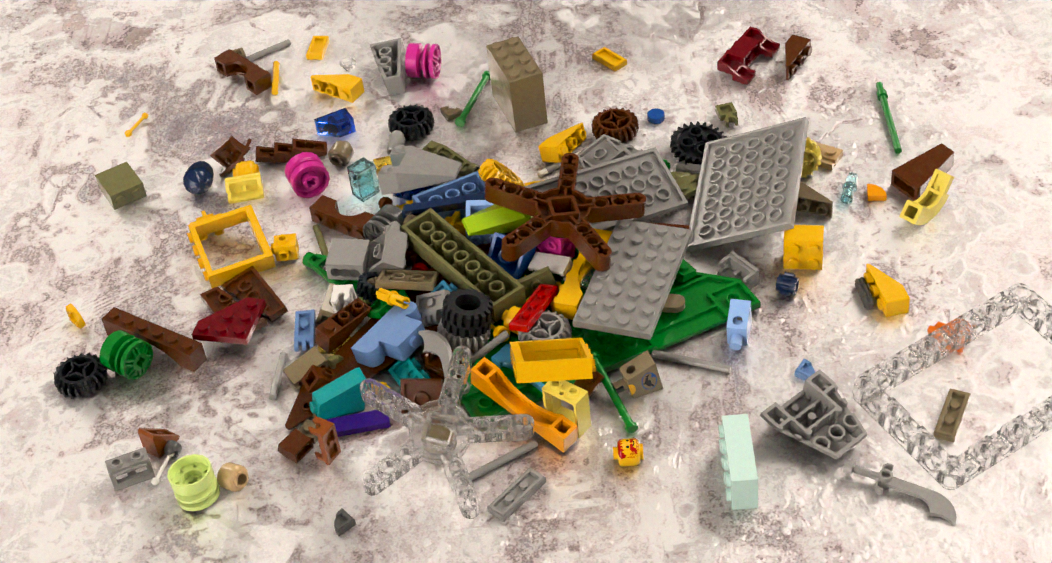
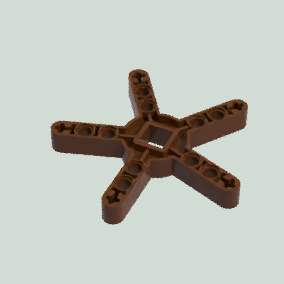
M566 153L562 157L557 188L549 189L542 193L493 177L485 181L484 195L485 200L490 203L533 216V218L503 237L501 257L505 261L517 260L552 236L568 238L593 268L602 272L610 269L612 250L591 227L590 223L641 218L645 214L646 196L641 193L586 197L581 192L575 190L579 157L574 153Z

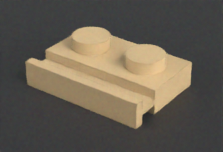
M816 142L822 154L821 165L818 167L833 170V167L842 158L843 150Z

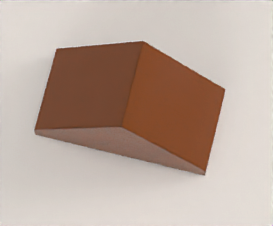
M138 429L142 446L146 448L147 453L159 459L165 454L164 447L167 441L173 440L177 442L180 437L167 429Z

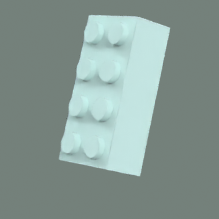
M748 414L722 416V425H718L719 438H722L719 439V451L724 454L721 455V465L726 470L723 472L724 485L729 487L725 488L726 501H731L732 510L758 508V475Z

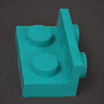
M408 357L405 361L398 360L388 370L399 386L400 379L431 378L424 369H420L422 365L415 357L412 359Z

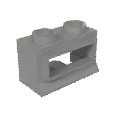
M145 447L105 461L115 492L155 477ZM146 466L147 470L136 473L135 470ZM125 473L128 474V476L119 480L116 479L117 476H120Z

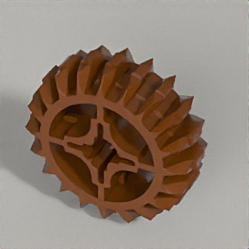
M617 107L615 109L609 108V110L603 109V112H598L591 124L592 133L596 139L605 134L626 144L628 140L632 141L633 137L637 136L639 129L635 113L630 112L629 109H618Z

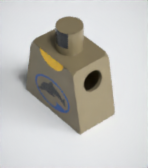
M648 351L621 366L619 370L622 379L612 383L618 394L628 390L634 399L663 389L657 366Z

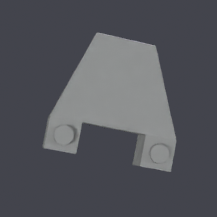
M397 145L390 153L392 165L383 166L377 176L382 195L401 193L455 180L462 167V163L413 146Z

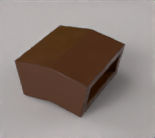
M296 428L278 444V452L296 464L314 448L312 438L304 435Z

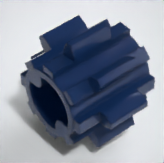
M785 271L784 274L780 273L777 277L775 289L779 291V294L790 297L791 294L795 295L798 291L800 279L796 277V274Z

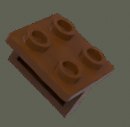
M231 135L212 151L210 156L223 166L219 174L221 177L225 174H230L237 163L245 160L244 155L251 148L249 146L252 141L250 138L240 143Z

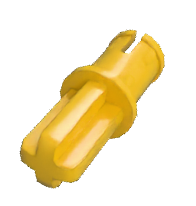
M379 288L376 291L377 299L387 302L390 306L395 305L402 309L409 307L404 301L410 303V299L399 295L396 291H389L383 288Z

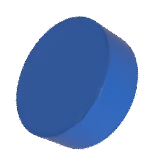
M658 108L651 109L647 113V120L652 124H660L665 120V113Z

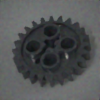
M697 121L696 125L690 122L689 126L683 124V128L678 126L677 131H673V135H671V153H674L675 158L679 157V162L685 161V165L687 163L701 165L706 142L726 138L727 136H724L723 131L719 132V127L713 129V124L706 126V122L703 125H700L699 121Z

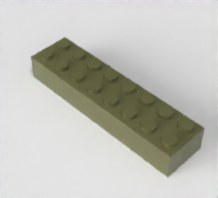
M428 209L401 226V231L408 234V246L450 283L452 282L458 289H475L490 297V301L493 303L492 320L494 322L502 318L503 312L506 309L509 310L513 306L520 307L526 303L524 286L433 209Z

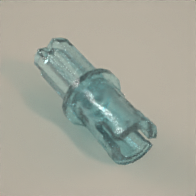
M849 172L846 182L842 186L841 201L845 204H848V201L852 203L854 193L857 191V173Z

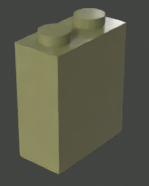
M128 162L95 175L99 189L114 210L147 196L143 182Z

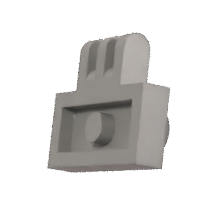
M440 290L416 296V305L422 316L424 327L439 324L442 318L443 300L447 294H450V291Z

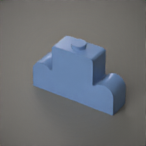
M404 301V303L409 305L407 309L394 305L351 347L357 363L368 367H376L384 362L385 356L405 361L424 342L423 338L418 334L419 331L425 329L416 303Z

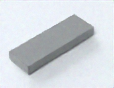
M532 468L527 469L487 507L488 512L505 522L546 483V477Z

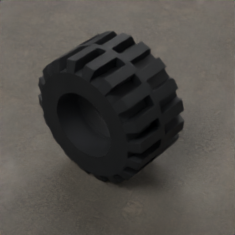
M465 288L464 290L457 289V291L450 292L443 300V328L448 333L460 336V338L480 337L481 334H486L487 330L491 327L493 303L490 301V297L475 289Z

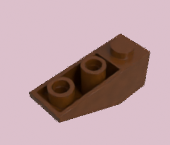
M792 34L785 43L786 80L789 81L796 74L797 69L804 64L805 59L811 55V39Z
M356 298L315 327V343L328 354L346 341L370 313L372 308L361 299Z

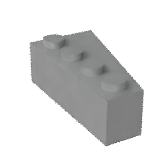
M398 38L370 44L375 62L389 95H398L406 92V51L402 39Z

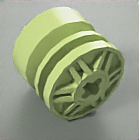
M198 454L187 455L175 461L169 468L167 478L182 509L186 511L203 510L211 506L219 497L220 486L214 475L211 463L205 456Z

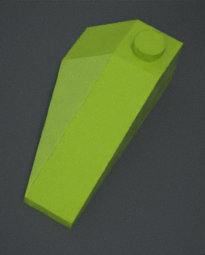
M494 204L463 218L462 223L468 236L494 234L495 232L511 233L533 218V216Z

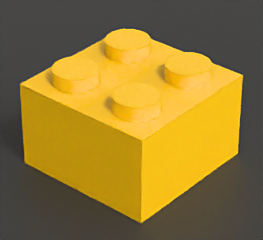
M794 225L793 229L784 230L783 269L822 270L824 226Z

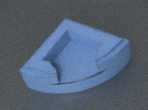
M803 359L795 370V377L806 380L813 375L815 370L812 363Z

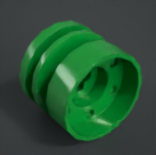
M118 330L110 334L103 342L99 358L105 368L117 372L127 379L136 380L142 377L149 369L153 360V349L148 342L136 338L125 331Z

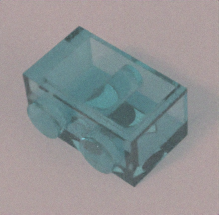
M364 157L347 167L352 195L362 202L380 192L376 165Z

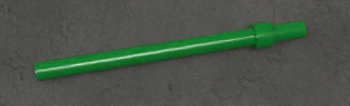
M877 82L876 95L881 102L894 151L896 154L902 152L888 104V94L883 87V83Z

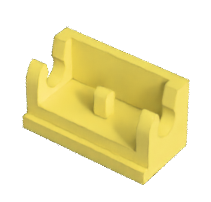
M260 172L225 178L229 204L264 198Z

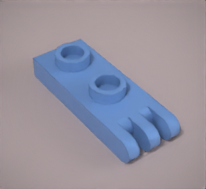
M314 309L295 311V352L299 351V346H302L303 351H307V345H309L310 349L315 346L316 314Z

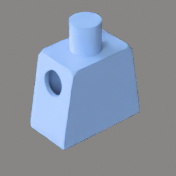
M731 299L726 327L727 343L731 349L740 350L742 345H748L752 326L751 301Z

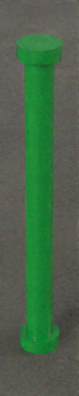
M490 71L483 72L481 81L460 117L456 118L455 124L458 127L465 125L467 116L485 85L491 80Z
M591 353L593 354V359H595L596 370L605 376L602 383L624 421L627 433L636 432L638 425L631 419L600 363L598 353Z

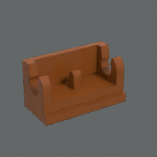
M315 416L313 423L316 424L317 429L308 427L309 432L318 437L322 453L315 452V456L327 465H330L341 452L335 424Z

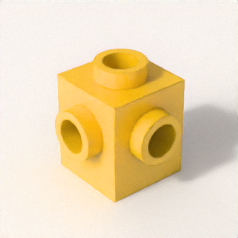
M296 233L274 236L271 251L272 254H275L277 262L299 259V244Z

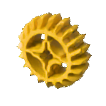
M486 159L478 170L479 176L484 182L488 178L494 177L524 187L520 177L497 160Z

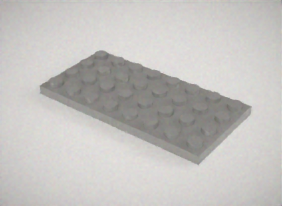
M656 147L578 170L575 190L581 192L586 197L641 193L646 196L644 216L627 220L640 222L685 208L688 205V201ZM559 176L524 187L543 193L549 189L557 188ZM618 220L590 223V225L595 229L611 231L614 230Z
M627 219L618 220L607 243L612 250L610 269L603 272L595 270L574 316L573 327L651 340L692 238V230Z

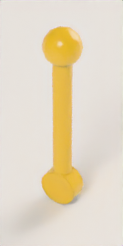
M142 113V117L133 125V127L130 130L125 131L126 137H130L132 135L133 130L144 119L148 118L147 113Z

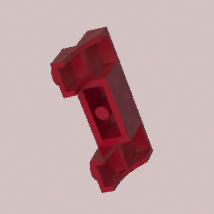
M750 26L718 60L717 70L731 74L733 81L748 85L756 76V71L748 67L760 54L772 58L780 50V43L770 40L760 29Z

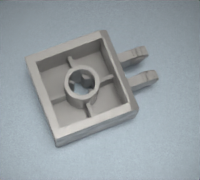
M392 221L390 225H386L383 229V234L370 242L366 274L367 272L372 274L377 272L380 275L383 269L402 270L405 267L408 234L400 231L401 225L397 221Z

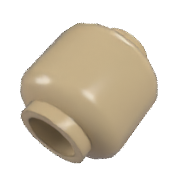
M229 462L222 465L218 471L217 481L221 488L237 492L241 491L248 483V471L242 465Z

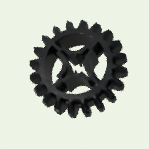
M411 104L409 106L403 105V108L398 107L397 111H392L388 119L389 131L391 133L394 130L403 132L406 139L405 142L408 140L413 142L416 139L419 141L420 138L430 135V131H433L435 123L432 111H429L427 107L424 108L423 105L418 106V104L414 106Z
M90 352L86 355L81 353L79 356L74 354L72 358L67 357V360L60 362V366H57L56 372L53 373L54 384L58 392L64 395L65 398L70 397L74 399L77 397L79 400L82 396L88 398V395L91 393L95 395V391L101 390V386L106 385L105 381L108 379L107 368L101 364L100 358L96 354L91 355Z

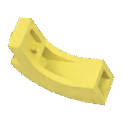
M935 169L924 193L915 201L907 200L899 217L919 226L928 223L939 213L949 197L947 192L954 176Z

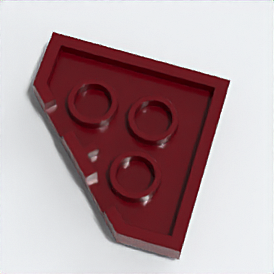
M245 298L199 320L191 334L193 340L248 345L266 306L265 299Z

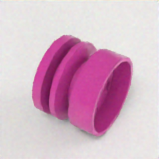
M409 43L405 55L407 77L421 78L423 74L426 79L430 77L437 79L442 62L440 46L438 44H433L432 46L431 44H426L423 48L421 43Z

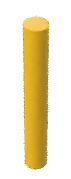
M278 61L273 62L271 92L273 95L278 94L280 66Z

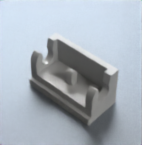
M731 251L729 255L719 261V264L724 266L717 271V275L741 279L750 290L760 284L759 269L734 251Z

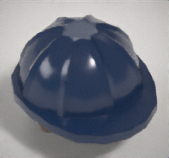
M205 161L193 163L183 177L185 189L192 194H202L208 191L213 182V168Z

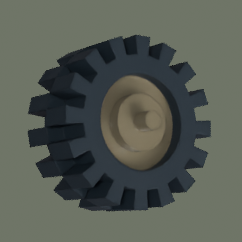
M367 272V274L362 273L359 276L356 293L359 297H363V300L368 299L369 302L377 300L376 291L379 290V288H375V281L379 276L377 272L373 274L371 272Z

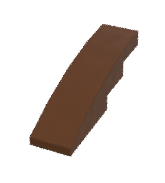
M292 138V144L274 142L273 148L256 146L255 162H289L292 157L302 152H311L318 157L326 156L327 142Z

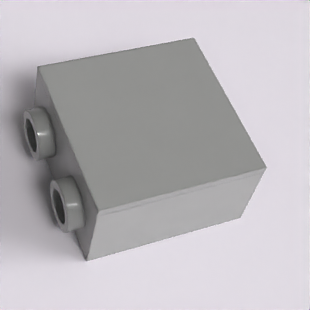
M333 238L325 262L328 279L358 280L362 273H366L370 240Z

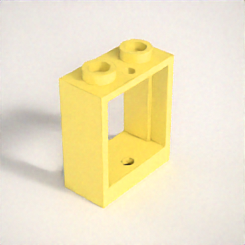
M565 380L548 381L542 387L544 409L562 414L578 426V438H580L591 427L588 391ZM561 400L572 404L574 411L563 407Z

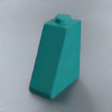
M360 367L349 371L312 393V401L310 402L312 414L315 413L317 417L322 419H330L365 411L367 380Z

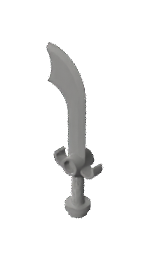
M419 331L418 334L424 340L423 353H434L441 359L447 392L443 394V399L451 397L455 413L451 417L452 423L456 427H463L467 424L468 416L462 413L459 395L460 393L467 394L470 391V385L466 382L467 386L465 389H460L452 350L448 340L435 331Z
M855 459L846 460L843 472H846V475L850 477L854 472L876 480L874 491L878 495H882L883 490L892 488L918 497L927 504L929 516L941 517L951 525L956 523L955 508L945 496L934 490L893 477L894 465L886 463L882 466L880 472H875L856 465Z

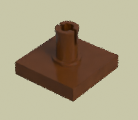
M400 379L401 420H443L442 379Z

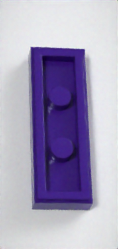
M388 408L327 419V421L335 424L338 437L391 427Z

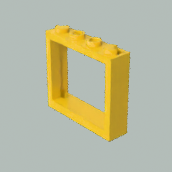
M251 205L188 225L190 231L187 233L190 244L194 243L192 246L195 256L199 255L197 259L200 269L204 268L205 271L202 272L205 281L209 280L212 288L221 286L251 266H254L258 273L276 267L272 251ZM248 221L262 255L212 271L199 237Z
M583 338L510 342V360L517 383L593 379L592 372H596L595 359H593V354H591L588 344H585Z

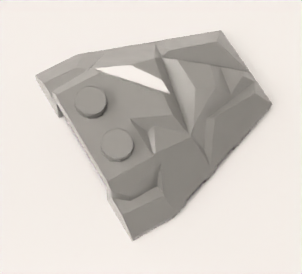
M820 369L805 380L801 392L782 406L775 402L760 414V417L775 430L836 460L867 437V432L855 413L849 411L847 407L848 402L839 395L836 383Z

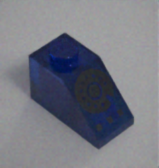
M346 108L314 119L318 135L343 137L356 132L354 119Z

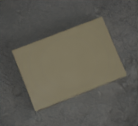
M383 269L375 281V288L433 291L439 280V272Z

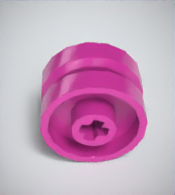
M302 152L289 160L285 167L286 179L291 184L293 191L302 198L318 196L329 184V173L321 159L314 153Z

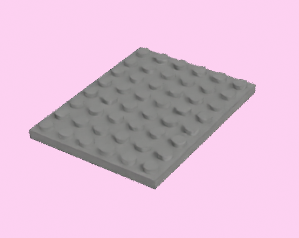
M806 117L706 142L689 229L692 230V238L687 248L688 252L794 228L809 124Z

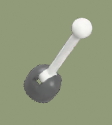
M173 440L167 441L164 447L166 458L156 477L152 478V485L156 486L159 484V478L169 459L175 458L180 454L182 446L178 442Z

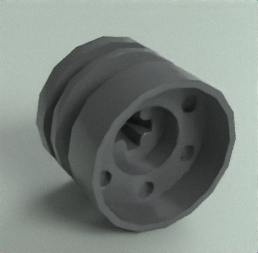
M391 204L384 205L363 226L365 239L370 240V242L383 234L384 227L390 225L392 221H397L402 226L405 220L402 217V210Z

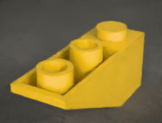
M350 74L311 76L313 90L352 103L365 92L362 78Z
M583 123L574 125L542 142L538 146L542 162L560 163L564 154L571 153L587 139Z
M866 264V272L863 274L864 279L869 284L871 294L877 299L878 308L883 311L885 317L909 313L910 297L904 286L871 264Z

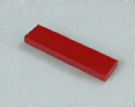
M540 284L511 320L509 330L528 333L558 294V286Z

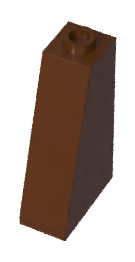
M942 143L893 169L891 185L913 201L917 200L926 190L935 169L947 173L953 167L955 152Z

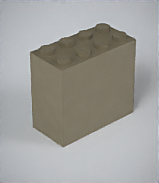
M519 36L486 45L492 95L515 133L548 123L543 73Z

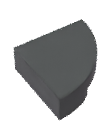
M343 508L337 512L334 521L336 534L341 536L356 525L355 519Z

